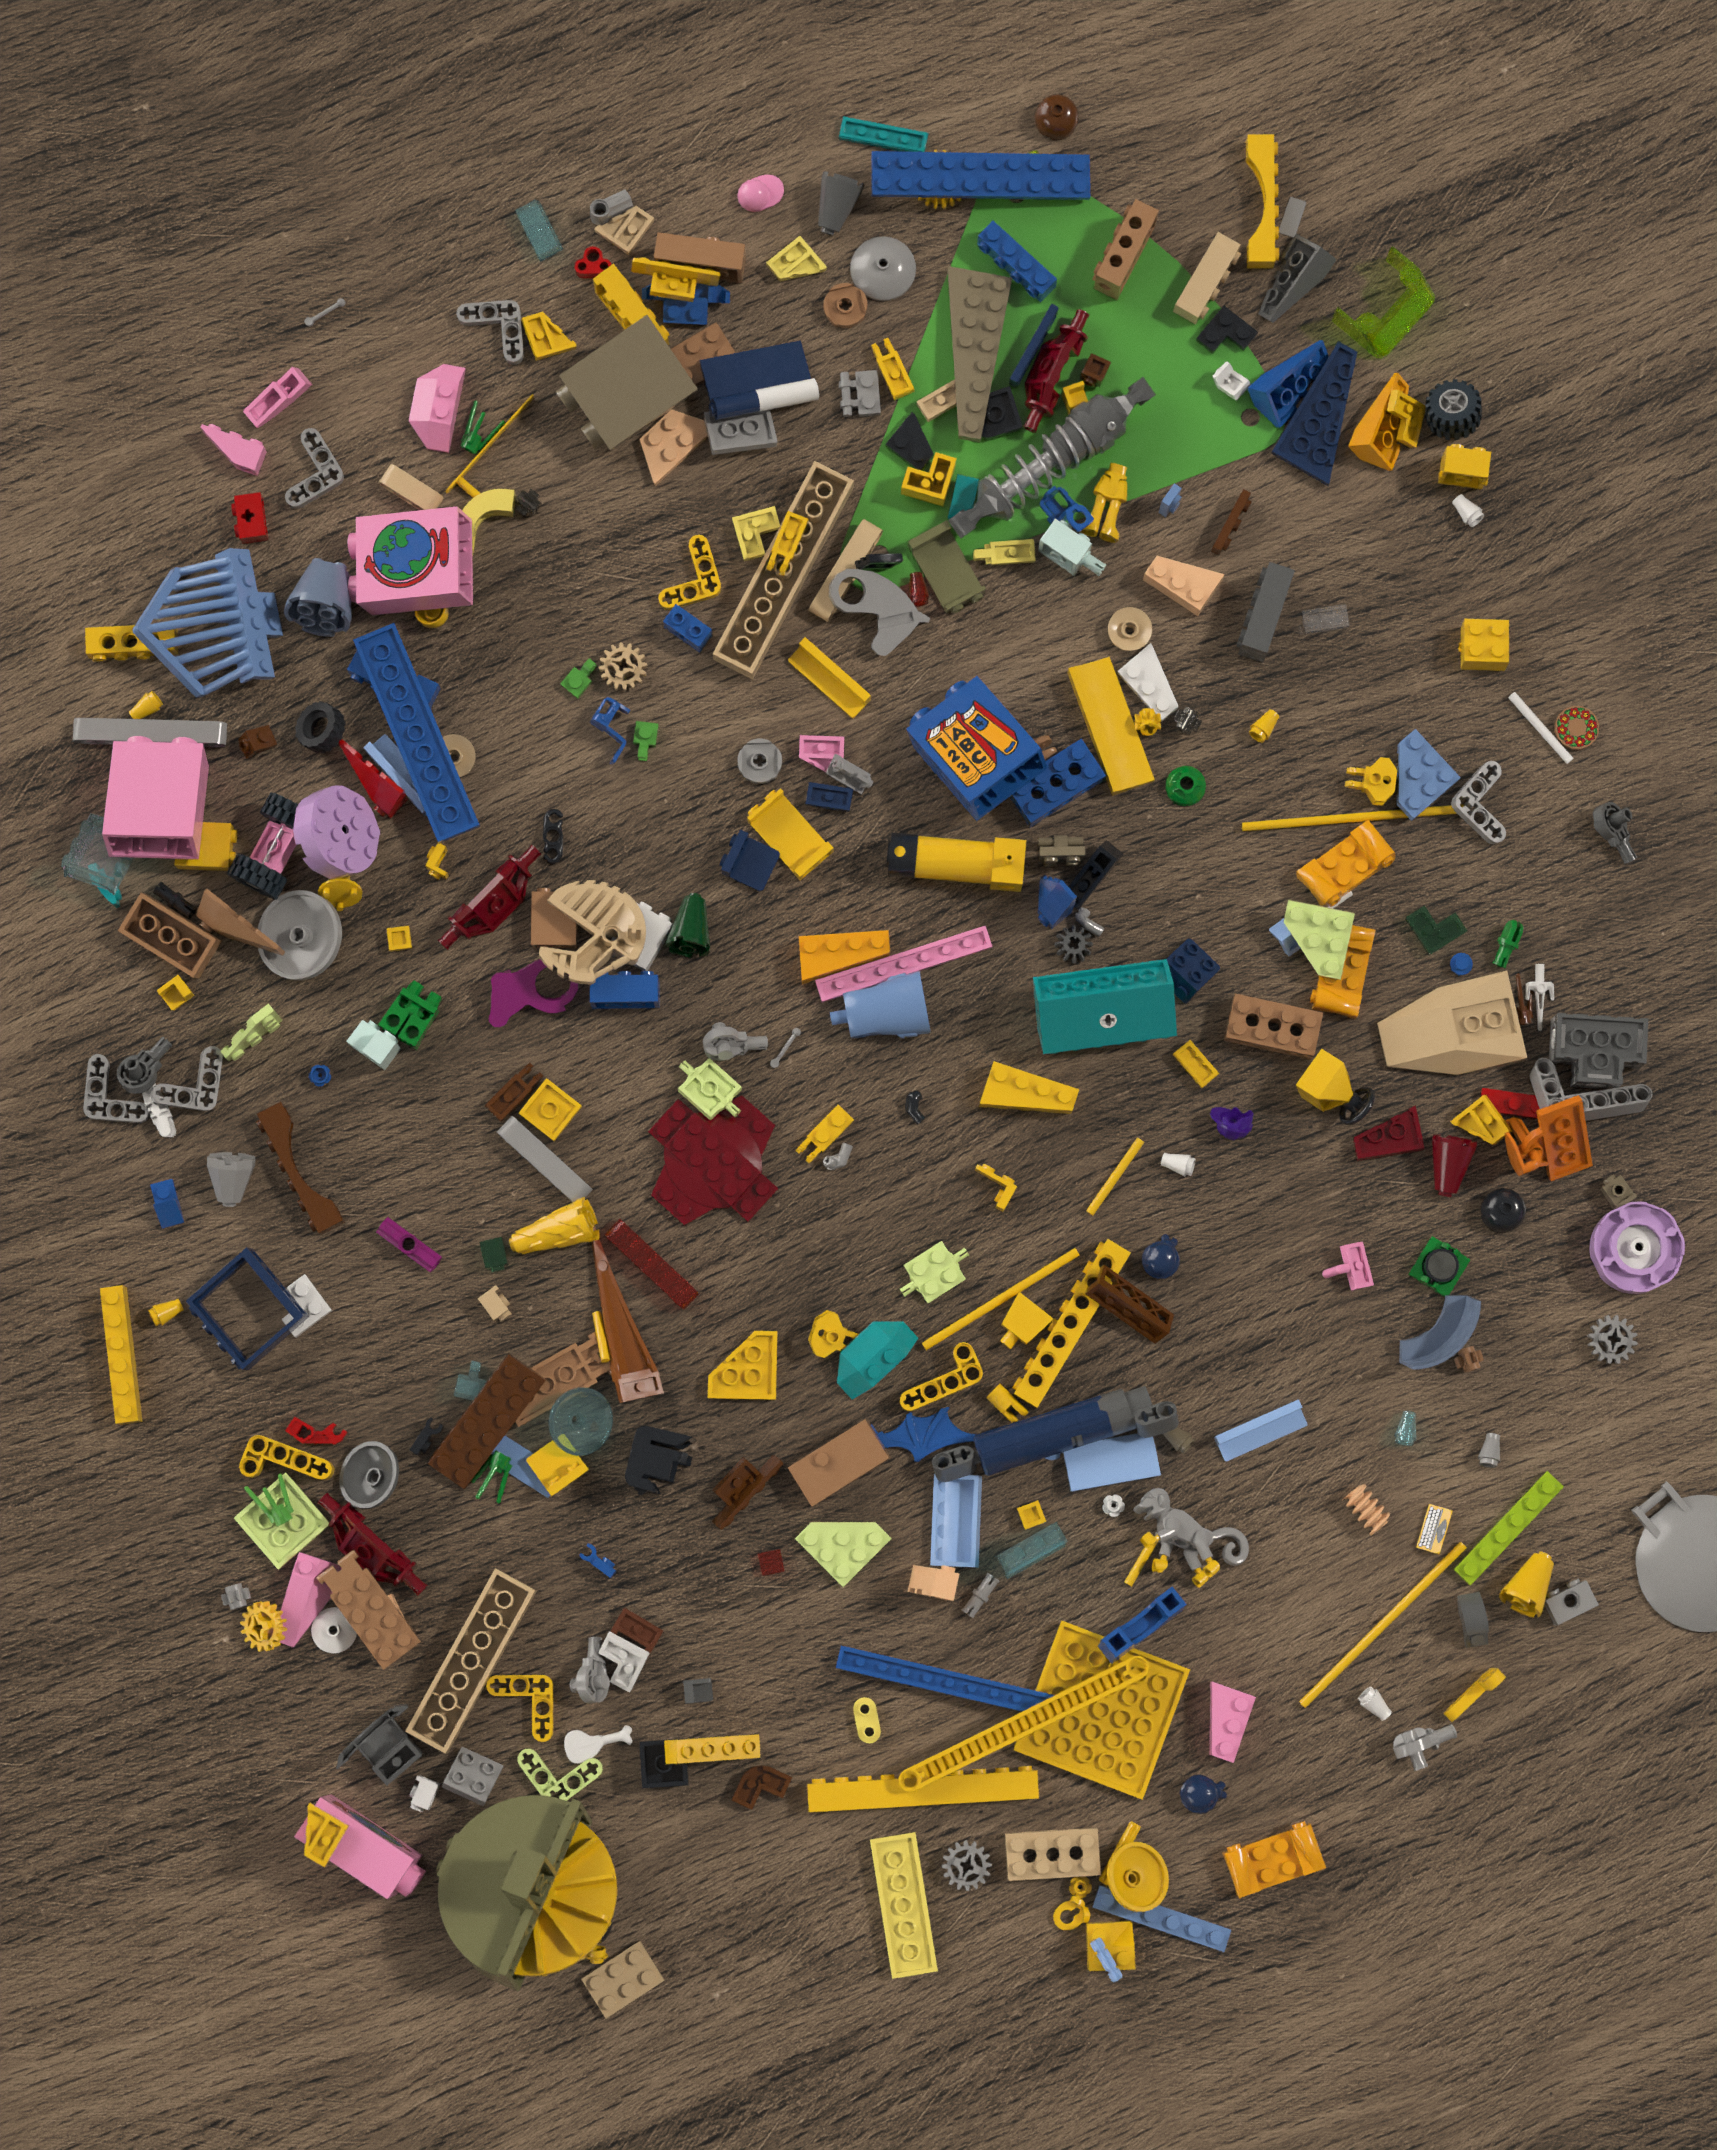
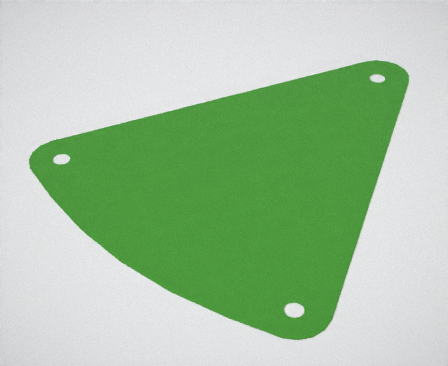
M1091 196L1089 200L1024 199L1020 203H1013L1009 199L977 198L951 267L1011 277L1005 269L997 266L990 255L983 253L977 244L978 235L994 221L1057 278L1056 288L1042 302L1037 298L1031 297L1025 287L1012 279L990 392L1010 386V377L1051 303L1058 307V315L1042 344L1061 333L1059 331L1060 325L1070 326L1077 309L1086 311L1090 315L1082 330L1088 336V340L1083 343L1079 356L1069 357L1068 362L1063 366L1060 379L1054 386V390L1060 395L1053 409L1054 414L1050 418L1042 417L1036 433L1029 432L1023 428V430L992 440H986L981 437L980 443L959 439L957 406L927 422L916 404L918 400L954 380L947 275L908 374L915 392L899 398L843 541L840 555L861 521L865 519L883 530L876 546H884L889 554L902 553L904 561L891 569L862 570L875 572L898 587L925 578L908 547V541L949 520L947 517L957 474L977 478L979 481L982 478L988 477V474H991L1001 485L1009 479L1001 468L1002 464L1006 465L1013 475L1022 469L1015 459V454L1020 455L1027 465L1035 459L1028 448L1029 444L1033 445L1040 455L1043 454L1044 441L1042 434L1047 435L1048 438L1051 437V433L1056 430V424L1060 426L1065 424L1066 417L1069 415L1061 396L1063 387L1083 381L1080 379V375L1091 353L1110 361L1111 365L1100 388L1097 386L1090 387L1085 384L1084 391L1088 401L1096 394L1111 398L1127 395L1128 387L1142 377L1145 378L1156 395L1141 406L1139 404L1134 405L1127 417L1126 433L1115 440L1114 446L1103 454L1099 453L1095 457L1092 456L1091 459H1083L1079 462L1078 469L1067 468L1064 479H1058L1051 475L1052 487L1065 489L1072 500L1078 505L1086 507L1090 514L1096 499L1093 490L1100 478L1105 474V471L1109 470L1110 463L1127 467L1125 474L1127 477V501L1263 451L1277 442L1284 431L1285 424L1280 428L1273 425L1254 406L1248 389L1236 401L1217 388L1213 375L1225 362H1229L1233 370L1248 379L1250 384L1255 382L1265 372L1249 347L1243 351L1226 338L1214 354H1212L1196 341V338L1221 307L1215 301L1210 300L1206 306L1209 308V311L1203 320L1199 318L1196 324L1174 313L1175 304L1192 276L1174 257L1151 238H1149L1118 300L1094 289L1095 281L1092 280L1094 270L1099 261L1103 262L1105 248L1109 242L1113 243L1114 231L1119 223L1122 224L1123 216ZM1040 348L1019 386L1016 388L1010 386L1022 426L1026 423L1031 412L1025 406L1027 396L1024 383ZM1037 393V401L1039 402L1040 394ZM1250 408L1255 409L1260 416L1258 424L1251 427L1244 425L1241 420L1243 411ZM911 412L915 414L934 455L937 452L957 458L944 506L901 494V487L907 467L911 466L889 450L885 444ZM933 458L922 471L929 473ZM1052 468L1055 473L1062 475V470ZM1046 473L1038 479L1045 485L1049 484ZM1032 484L1025 488L1027 492L1035 495ZM1037 484L1039 490L1038 498L1031 499L1024 495V509H1018L1013 506L1014 516L1006 521L989 516L980 518L976 528L963 538H960L951 526V533L966 560H973L974 550L984 549V544L997 541L1026 540L1046 532L1051 524L1047 521L1049 517L1041 509L1039 503L1050 489H1044ZM977 487V492H976V496H975L974 505H975V503L977 502L978 487ZM1058 492L1054 498L1062 508L1066 509L1068 503ZM1019 494L1012 498L1015 503L1022 504ZM1109 502L1105 503L1104 510L1109 508ZM1076 512L1073 515L1074 521L1085 517L1081 512ZM855 579L852 585L863 591L861 583Z

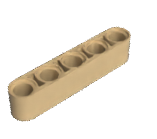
M865 519L861 521L811 603L809 612L827 622L830 621L837 610L829 598L830 582L836 574L846 569H856L855 561L871 554L883 533L881 528ZM845 578L840 583L839 595L842 600L853 584L854 578Z

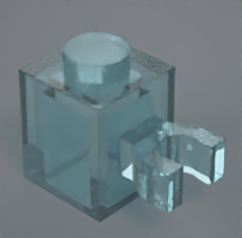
M471 1361L469 1375H458L454 1397L470 1401L474 1400L487 1382L485 1379L478 1378L482 1365L481 1362Z

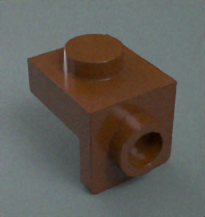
M1091 353L1084 369H1082L1080 379L1087 386H1097L1100 388L1111 362Z
M269 725L247 730L238 739L239 748L244 753L246 759L251 758L255 753L277 746Z

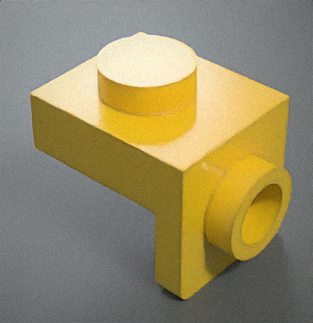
M437 843L436 847H431L427 854L429 860L425 866L429 870L428 874L438 880L442 877L447 880L448 873L439 868L448 851L447 847L441 843Z

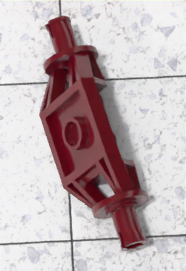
M1077 309L1070 326L1060 325L1059 331L1061 333L1042 344L1024 383L1027 396L1025 406L1031 412L1023 428L1029 432L1036 433L1042 417L1050 418L1054 414L1053 409L1060 398V395L1054 390V386L1060 379L1062 368L1068 362L1069 357L1079 356L1083 343L1088 340V336L1082 331L1090 316L1086 311ZM1037 393L1040 394L1039 402L1037 401Z
M531 844L519 858L509 855V860L495 871L497 875L468 905L463 903L452 917L449 916L447 918L451 923V927L438 939L439 943L448 950L460 936H465L470 940L472 936L493 932L524 901L528 878L532 877L528 867L542 854ZM518 870L520 874L516 885H514L511 880ZM471 919H475L478 924L468 928L463 926V924Z
M328 1492L319 1500L318 1504L332 1516V1520L328 1525L333 1527L337 1547L340 1552L347 1555L354 1549L359 1556L356 1559L363 1570L368 1568L377 1581L393 1583L394 1587L404 1582L417 1596L425 1590L428 1585L413 1573L417 1563L415 1561L411 1562L400 1549L394 1552L385 1542L363 1523L366 1518L351 1507L350 1502L345 1506H341ZM342 1518L346 1523L347 1527L349 1528V1531L347 1533L345 1532L344 1527L342 1525ZM391 1566L401 1571V1573L395 1574L386 1571V1569Z

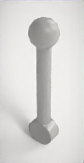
M340 298L337 300V303L312 318L307 317L305 319L306 326H313L314 321L337 307H343L345 300Z
M799 1028L792 1030L791 1037L776 1059L771 1060V1067L777 1068L779 1066V1061L795 1037L801 1034Z

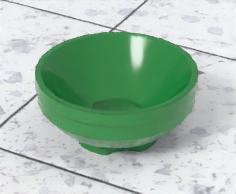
M1178 767L1167 777L1165 784L1166 793L1170 800L1179 806L1195 805L1205 794L1206 782L1204 776L1194 767ZM1185 777L1193 781V787L1189 790L1183 789L1180 785V781Z

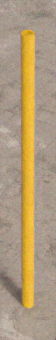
M1452 805L1427 807L1417 817L1457 813L1452 808ZM1399 809L1242 822L1241 826L1242 831L1408 817Z
M1459 1542L1299 1703L1306 1708L1466 1549V1546Z

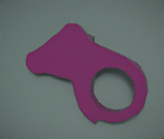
M541 959L530 963L516 972H511L510 970L497 972L491 978L492 992L489 1022L493 1027H502L513 1014L528 1004L547 1013L566 1011L565 1005L574 998L578 991V983L570 981V986L565 994L557 998H546L538 992L535 986L537 975L544 968H547Z

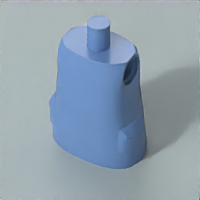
M920 971L898 974L873 987L843 993L845 1010L830 1012L832 1025L848 1023L851 1039L872 1035H897L904 1039L905 1037H917L919 1034L931 1033Z

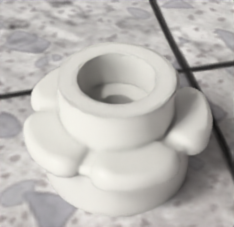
M1108 1495L1103 1500L1104 1505L1102 1509L1105 1514L1117 1517L1120 1515V1512L1124 1511L1125 1504L1119 1495ZM1112 1503L1116 1505L1115 1508L1111 1507Z

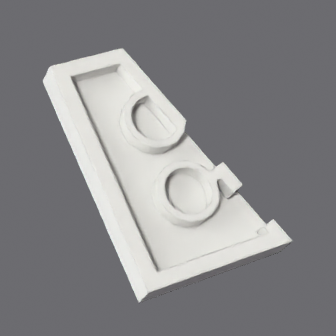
M1151 643L1118 670L1117 674L1148 708H1153L1155 714H1161V722L1178 708L1176 699Z

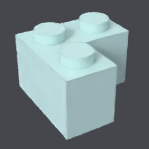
M362 1020L346 1042L383 1070H386L401 1049L397 1044L399 1041L388 1031L385 1030L384 1033L379 1031L381 1028L371 1020L368 1023Z

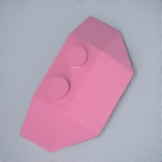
M443 364L417 378L409 423L428 450L449 453L466 368Z

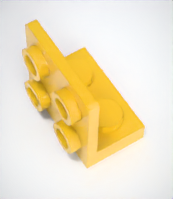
M564 1434L559 1435L526 1459L551 1497L589 1471Z

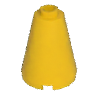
M1545 1552L1533 1553L1499 1594L1501 1601L1504 1604L1506 1601L1512 1604L1511 1609L1522 1615L1534 1618L1535 1614H1537V1617H1540L1543 1612L1554 1566L1551 1560L1552 1557Z

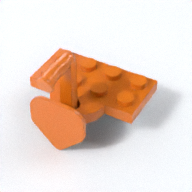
M1579 1095L1536 1110L1539 1127L1531 1132L1528 1131L1523 1121L1518 1117L1505 1120L1520 1143L1517 1145L1509 1132L1504 1133L1507 1154L1518 1176L1546 1166L1548 1178L1550 1181H1554L1593 1166L1583 1101Z

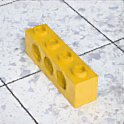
M135 625L85 628L86 655L92 661L102 662L106 661V658H115V660L123 661L128 660V657L150 659V656H155L133 633ZM178 629L154 632L152 634L159 638V640H167L178 637ZM136 639L137 644L134 647H127L129 640ZM109 640H114V646L106 649L105 643ZM178 646L167 649L172 655L178 654Z
M759 1734L664 1740L666 1764L760 1758Z

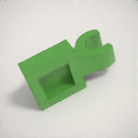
M588 659L580 671L574 667L560 683L561 686L579 699L592 683L588 677L596 669V663Z
M636 721L633 743L634 745H640L638 761L647 762L649 747H656L659 724Z

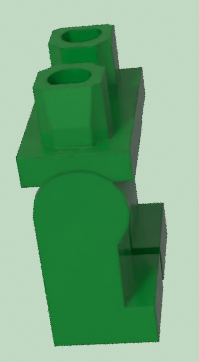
M413 980L407 989L402 988L400 994L378 1025L383 1031H388L396 1039L399 1038L401 1042L417 1051L424 1035L439 1013L438 1007L442 997L431 991L426 1000L420 998L419 995L423 991L424 986Z

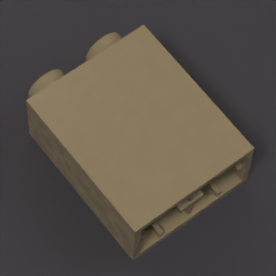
M646 315L559 375L565 385L557 389L556 393L570 413L579 407L582 408L590 422L581 427V430L595 450L606 444L613 451L699 390L651 319Z

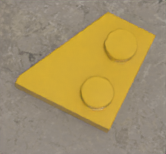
M544 312L522 318L521 321L536 361L576 349V343L573 340L570 341L562 333L563 330L553 324Z
M1486 1095L1480 1097L1450 1121L1453 1125L1461 1127L1492 1145L1505 1137L1504 1133L1512 1132Z
M309 1803L304 1856L326 1867L349 1825L314 1804Z

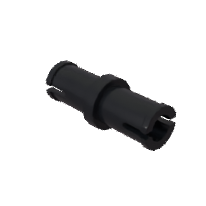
M163 882L158 884L160 887H155L153 893L166 901L171 909L175 908L186 916L187 919L192 918L191 913L193 915L196 913L197 907L182 898L183 895L181 893L174 892Z

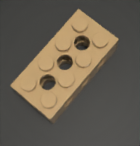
M1096 1827L1005 1833L1008 1881L1101 1875L1098 1828ZM1074 1846H1078L1082 1850L1081 1856L1077 1859H1072L1069 1855L1070 1849ZM1057 1848L1059 1852L1057 1859H1047V1850ZM1027 1849H1033L1036 1853L1035 1859L1031 1862H1027L1023 1858V1854Z

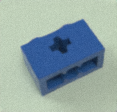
M675 604L663 620L665 629L699 653L713 636L710 627L677 604Z

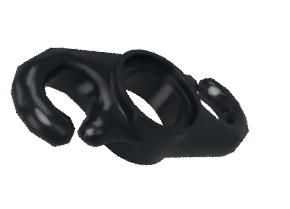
M550 809L544 815L543 839L545 846L543 851L545 853H548L550 850L557 852L555 858H549L548 855L543 856V859L549 864L558 863L563 856V821L559 820L556 823H552L549 819L553 814H556L559 818L563 817V813L558 809ZM552 830L560 834L556 842L547 840V834Z

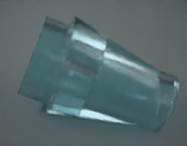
M1403 1411L1394 1434L1397 1444L1413 1446L1414 1441H1416L1415 1412Z

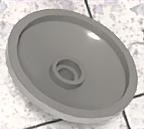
M875 237L865 241L857 248L851 260L850 273L855 287L859 290L861 289L866 297L876 301H890L905 294L912 286L916 275V263L910 249L901 241L891 237ZM885 261L887 266L881 267L879 263Z

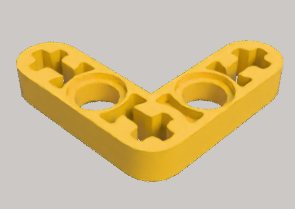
M695 535L689 541V550L698 580L662 590L658 598L659 604L663 609L672 610L675 604L684 607L715 598L720 594L721 583L708 540L704 536ZM696 541L705 544L702 546L704 556L699 557L698 549L693 548L696 545ZM702 561H708L711 564V569L707 572H702L698 567ZM701 577H711L712 584L717 585L714 588V592L705 589L708 587V582L706 578L702 580ZM685 589H695L696 596L692 599L686 598L683 595ZM676 591H680L681 602H679L678 598L672 599V604L662 601L665 599V595L669 594L670 597H676Z
M1498 1668L1488 1669L1443 1714L1453 1722L1485 1691L1495 1689L1506 1676Z
M496 1675L489 1678L486 1687L487 1691L493 1696H532L533 1737L539 1742L551 1739L553 1736V1681L547 1675ZM506 1678L511 1679L509 1684L511 1693H506L507 1688H500L499 1692H495V1689L491 1688V1683H495V1679H499V1683H507ZM529 1678H534L533 1683H540L543 1678L546 1683H549V1687L545 1688V1692H541L540 1688H533L534 1692L529 1693L531 1686ZM523 1679L526 1682V1689L523 1692L515 1691L513 1687L515 1680ZM546 1702L549 1705V1712L546 1715L538 1714L536 1710L538 1703ZM536 1717L540 1719L550 1718V1722H545V1729H549V1734H545V1738H541V1735L536 1733V1730L541 1728V1722L536 1723Z

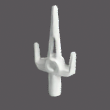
M1535 964V982L1526 983L1525 999L1529 1000L1530 989L1535 992L1538 1031H1541L1545 991L1549 990L1550 999L1553 1001L1554 984L1552 982H1544V964ZM1539 994L1541 995L1540 1007H1539Z

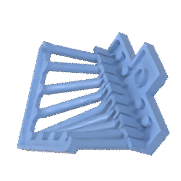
M228 548L216 554L213 560L171 569L133 628V633L195 697L206 696L240 678V683H245L252 679L270 680L275 677L267 638L283 636L275 593L257 591L250 551L248 549ZM214 568L218 570L217 573L177 582L180 577ZM213 582L221 584L219 586L168 596L171 591L177 592ZM214 595L223 597L222 599L160 610L162 605L169 606L179 602ZM211 609H226L225 612L151 624L153 620H160L162 618ZM208 623L229 624L228 626L167 640H158L152 634L154 632ZM216 637H231L232 639L180 656H173L167 650L171 647ZM227 650H234L235 653L192 672H189L182 665ZM237 664V669L205 686H202L197 681L223 668Z

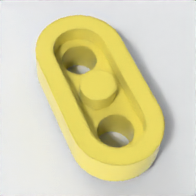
M863 1697L858 1699L853 1707L858 1736L865 1743H874L881 1734L877 1709L873 1700ZM864 1704L869 1706V1712L866 1714L860 1711L861 1706ZM866 1728H873L874 1734L867 1736L865 1734Z

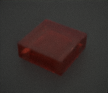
M780 1549L758 1553L762 1576L785 1572Z

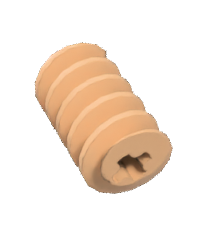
M1362 1484L1352 1490L1342 1500L1349 1499L1346 1507L1355 1506L1352 1514L1360 1512L1361 1515L1358 1521L1366 1519L1364 1528L1372 1527L1370 1535H1373L1388 1522L1387 1519L1390 1513L1381 1514L1384 1506L1376 1507L1378 1499L1370 1500L1372 1492L1364 1493L1366 1484Z

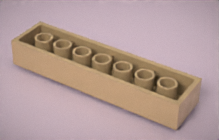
M494 1569L405 1732L445 1754L449 1752L537 1590L499 1569Z

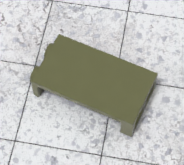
M947 520L908 541L911 553L946 614L950 612L956 614L963 610V605L971 601L974 604L984 598L983 594H985L986 588L979 583L953 537L951 526Z

